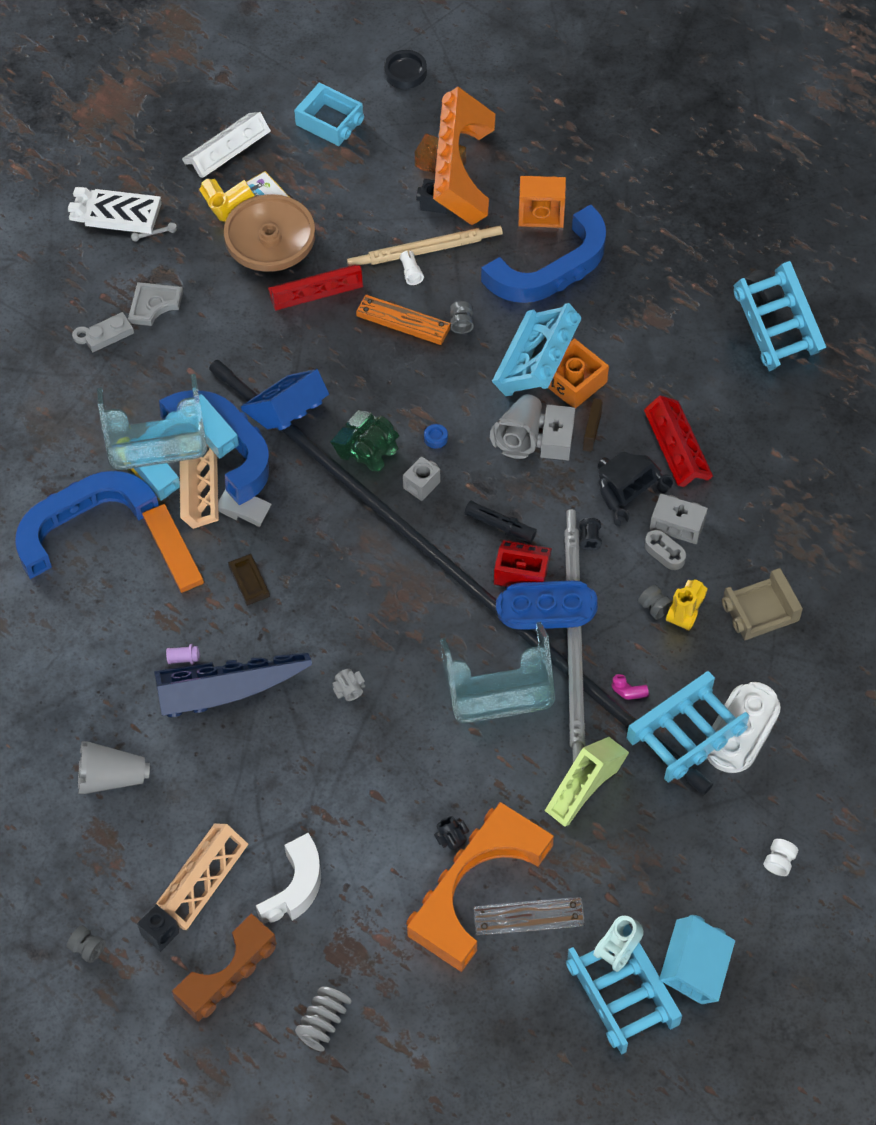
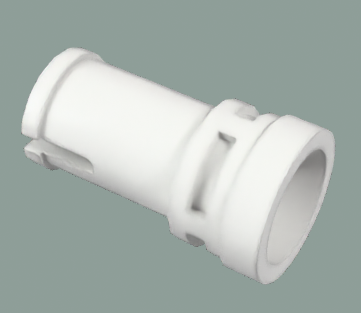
M404 251L400 255V260L404 267L405 280L409 285H417L423 281V273L416 263L414 253L409 251L408 255V252Z

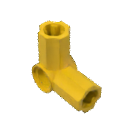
M206 179L201 183L199 189L213 213L223 222L226 221L236 206L255 196L245 180L225 193L216 179Z
M688 580L684 588L676 590L673 596V603L666 616V621L690 631L708 588L698 580Z

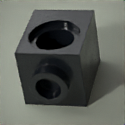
M424 179L422 187L417 189L416 200L420 201V210L447 214L448 209L433 199L435 180Z
M157 904L137 923L141 936L160 952L179 934L176 920Z

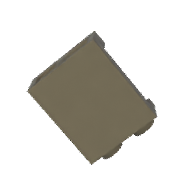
M781 568L771 571L770 578L736 591H733L731 587L725 588L724 597L722 598L724 610L730 612L733 618V626L737 633H741L744 640L798 622L803 610Z

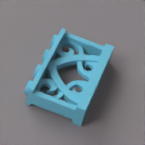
M567 303L561 308L537 313L535 310L526 312L492 380L505 397L512 396L515 391L537 387L546 389L549 387L581 321V316L571 304ZM546 337L547 341L542 351L532 359L531 357L537 345Z

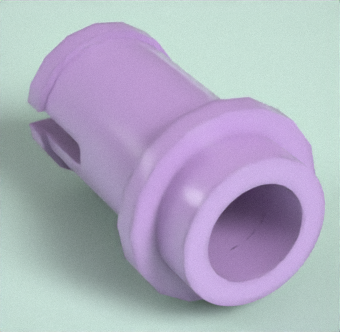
M190 644L189 647L167 648L168 664L184 662L194 664L200 659L198 646H193V644Z

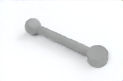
M169 223L168 227L153 230L152 234L133 233L131 239L132 241H138L140 238L166 231L173 233L177 230V226L175 223Z

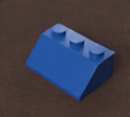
M318 369L287 375L240 407L243 412L266 429L278 428V430L289 427L293 419L305 416L307 414L306 410L309 408L312 409L323 403L322 399L327 397L329 392Z

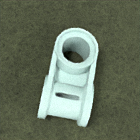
M629 916L618 917L606 935L597 944L593 955L611 964L614 971H620L628 962L631 953L643 937L642 925ZM628 924H632V933L629 936L624 937V927Z

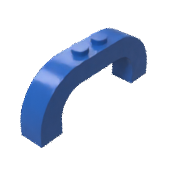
M592 205L585 207L573 214L572 230L583 241L580 247L532 273L515 271L499 257L481 267V282L498 297L520 303L539 301L558 291H563L571 283L583 279L602 260L606 239V227L603 218Z
M183 391L159 400L161 418L165 420L168 414L173 411L177 412L184 407L189 399L196 398L202 394L237 434L239 445L236 449L246 459L240 467L225 474L226 491L238 505L251 500L261 492L269 477L268 447L260 430L251 425L243 412H240L226 398L207 391Z
M106 471L90 475L70 484L69 487L58 493L49 495L24 515L17 528L15 538L16 549L23 569L28 577L32 579L52 568L49 556L42 544L46 535L59 525L101 503L109 501L125 504L139 521L143 519V512L159 506L156 494L145 481L135 475L120 471Z

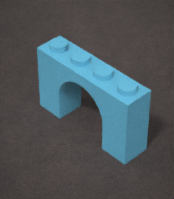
M202 394L196 398L189 399L184 407L177 412L173 411L168 414L164 421L158 425L151 426L143 436L131 440L126 445V448L123 449L126 460L161 501L180 488L179 477L161 456L164 445L171 438L187 433L196 435L211 448L219 459L239 445L237 434Z

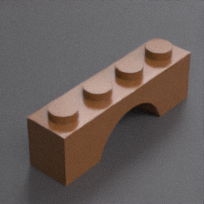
M252 913L232 932L236 951L232 961L225 969L209 975L191 972L172 990L175 1001L197 1022L203 1017H209L216 1009V1004L223 997H229L235 991L236 984L243 977L248 978L255 971L256 964L262 958L266 959L274 952L275 945L277 944L275 934Z

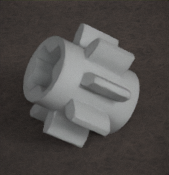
M351 669L340 671L335 676L336 682L332 683L334 686L333 690L338 699L344 696L347 701L360 697L363 693L362 688L365 687V680L360 671L353 673Z

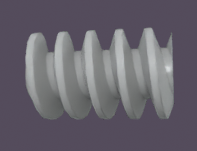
M320 987L318 989V996L312 1000L313 1006L307 1008V1015L301 1019L302 1025H298L295 1029L297 1036L306 1045L317 1051L325 1050L320 1041L327 1043L330 1041L325 1032L334 1033L336 1030L330 1023H340L341 1019L336 1013H346L347 1010L341 1004H351L352 1002L347 995L330 987Z

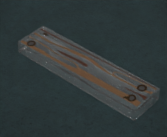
M582 897L473 906L476 936L585 926Z

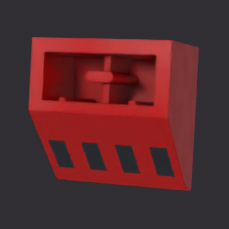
M503 540L498 550L494 568V585L509 587L515 583L545 582L552 548Z

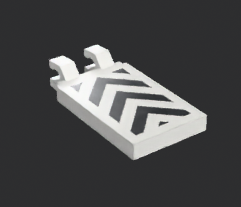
M75 187L73 195L76 199L74 202H70L68 212H70L69 220L85 222V226L152 234L161 206V197L100 189L91 190L90 192L87 188Z

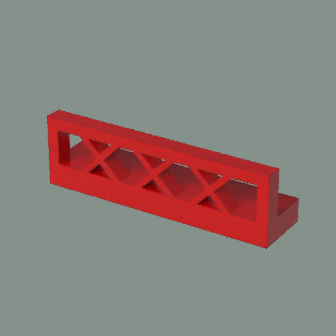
M355 264L269 287V296L276 311L362 288V269L360 265L356 266Z
M659 395L644 411L677 485L685 487L695 478L710 480L713 477L712 472L679 401Z

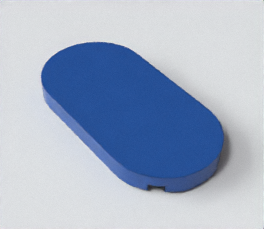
M581 581L515 583L507 587V590L503 593L501 592L496 600V610L500 621L513 629L579 627L591 621L598 609L595 591L587 587V584Z

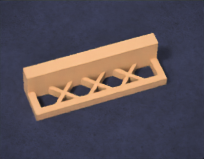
M188 433L179 436L180 518L194 529L219 521L217 455L209 447L206 455L201 457L200 449L208 445L203 440L196 441ZM206 465H209L210 470L204 478L201 477V471ZM206 485H209L210 491L205 498H202L201 492ZM206 506H210L211 515L201 517V513Z
M214 824L156 904L173 917L180 928L187 930L246 849L248 843L228 824ZM230 837L238 846L232 854L225 855V843ZM219 859L220 871L217 875L210 876V863L212 860ZM204 880V893L201 897H194V885L197 881ZM188 902L189 914L183 920L175 911L181 903Z

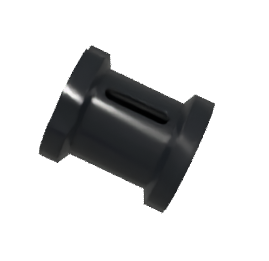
M596 518L581 520L579 522V528L582 530L580 547L584 550L599 549L602 545V540L599 538L600 520Z

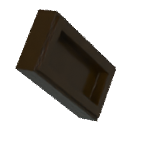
M594 398L584 434L583 451H593L602 414L603 402L600 399Z
M252 554L228 562L231 573L247 606L270 597L269 590Z

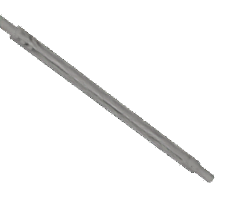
M569 509L566 511L567 529L564 531L566 581H580L579 530L576 528V511ZM581 626L567 628L569 737L573 753V763L582 748L585 747Z

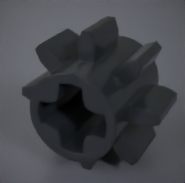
M449 816L437 824L439 832H436L434 836L443 848L448 846L450 850H454L464 845L467 841L464 834L468 833L469 829L460 818L455 819L454 816Z

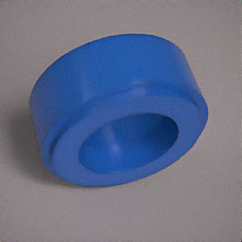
M432 424L425 429L424 442L427 446L438 449L446 445L448 432L444 426Z

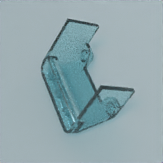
M196 374L191 375L194 397L185 398L178 403V418L129 425L128 417L124 411L119 409L106 410L103 389L97 388L98 408L109 464L113 468L125 470L200 458L206 453L207 443Z
M536 622L539 646L526 649L520 657L521 668L471 677L468 664L461 660L452 661L446 639H440L444 673L452 711L459 722L471 723L541 711L550 708L554 704L556 697L549 637L541 622Z

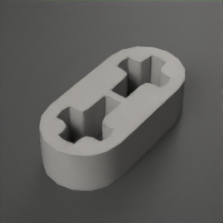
M660 530L648 532L645 538V550L670 570L681 569L685 564V550ZM652 540H653L654 542H657L658 540L661 541V542H660V545H659L658 543H656V544H654V545L651 544V543H652ZM670 555L672 557H675L677 555L679 556V559L677 560L676 558H674L673 560H671Z

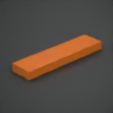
M163 504L143 512V518L180 592L183 593L204 584L203 578L166 505Z

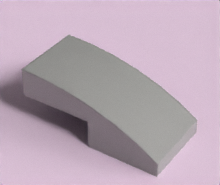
M225 489L218 501V511L235 520L240 517L260 527L272 504L258 497H253L251 500L238 505Z

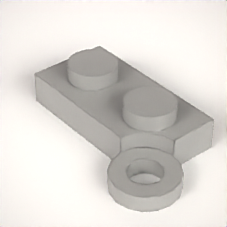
M121 312L89 327L90 329L78 327L73 331L72 336L78 344L87 343L93 353L134 334V330L124 313ZM80 333H85V334H86L85 337H82V338L78 337V335H79Z

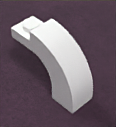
M309 833L284 845L286 856L295 870L294 878L284 891L256 905L258 917L263 924L278 921L286 912L293 921L313 903L320 887L321 868L317 848Z

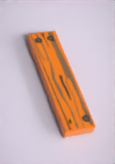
M365 295L356 311L357 317L442 345L450 330V323L369 295Z

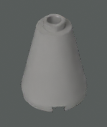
M526 394L521 396L492 426L490 440L495 448L498 446L503 450V455L514 459H524L535 451L542 409L541 401L533 395Z
M81 741L80 753H82V757H80L78 794H88L143 784L144 778L149 779L150 763H145V757L92 742Z

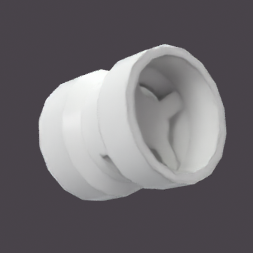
M774 839L770 848L772 852L767 855L763 865L771 873L787 876L792 867L791 861L797 856L798 848L787 840Z

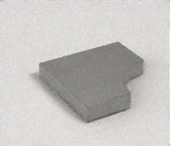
M137 282L128 321L130 324L152 326L155 319L162 313L170 310H179L183 287Z

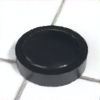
M413 50L396 51L390 54L384 62L385 79L390 85L399 89L414 88L420 85L427 76L426 60L420 53Z

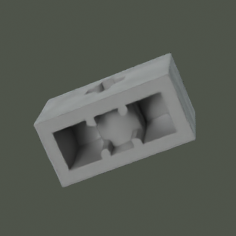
M547 405L546 413H541L539 428H543V434L538 433L536 446L541 448V458L569 461L575 419L574 407Z
M660 494L651 517L650 530H660L668 536L697 545L706 521L708 508L698 503L680 500L673 495Z

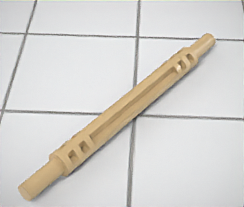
M500 225L482 230L476 228L370 251L367 255L348 258L347 264L348 266L369 263L375 265L400 259V255L404 251H407L408 255L409 251H412L414 256L480 242L483 238L502 235V227Z

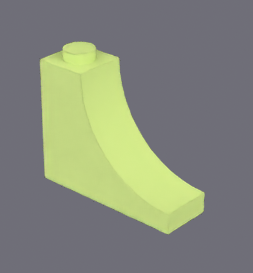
M610 737L583 747L546 807L545 812L563 826L570 825L580 808L596 789L609 777L617 773L629 752Z

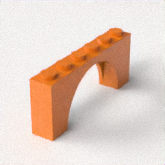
M456 87L452 91L447 92L442 98L433 199L469 224L474 225L488 216L489 198L476 187L464 168L459 152L460 133H464L478 140L482 139L494 131L496 114L460 87Z
M501 802L495 809L491 808L484 818L485 823L480 829L476 828L472 832L468 846L465 850L461 848L457 852L453 860V866L450 870L445 869L438 879V886L434 891H428L422 901L423 906L418 912L414 911L406 922L409 938L460 972L464 970L477 952V940L471 937L462 927L453 907V896L462 877L476 865L494 858H517L538 867L553 847L554 836Z

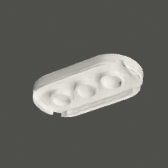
M749 682V684L737 686L724 705L736 718L744 712H747L750 716L747 723L748 728L739 737L734 735L721 750H713L708 754L707 759L721 771L737 773L749 768L778 719L780 702L777 699V695L772 688L760 682ZM718 715L712 728L717 732L726 726L727 723Z

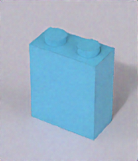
M690 915L689 917L677 919L659 980L700 1004L719 1001L735 940L725 935L726 932L705 923V920L700 916Z

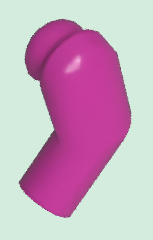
M622 674L613 677V691L624 699L631 700L649 697L647 685L631 686Z

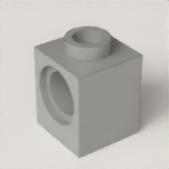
M422 456L403 474V489L421 501L440 483V468L435 462L428 461Z

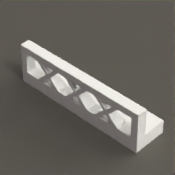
M261 112L248 113L186 155L182 160L185 164H193L199 177H205L268 134L271 130Z

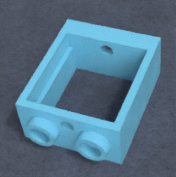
M320 82L294 110L297 126L337 146H340L344 140H347L355 127L359 126L364 119L363 103ZM324 104L347 115L337 128L314 117Z

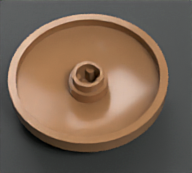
M275 194L252 197L236 206L227 217L224 225L225 245L230 255L247 268L266 272L283 270L299 263L312 249L315 241L314 220L304 205L290 197Z

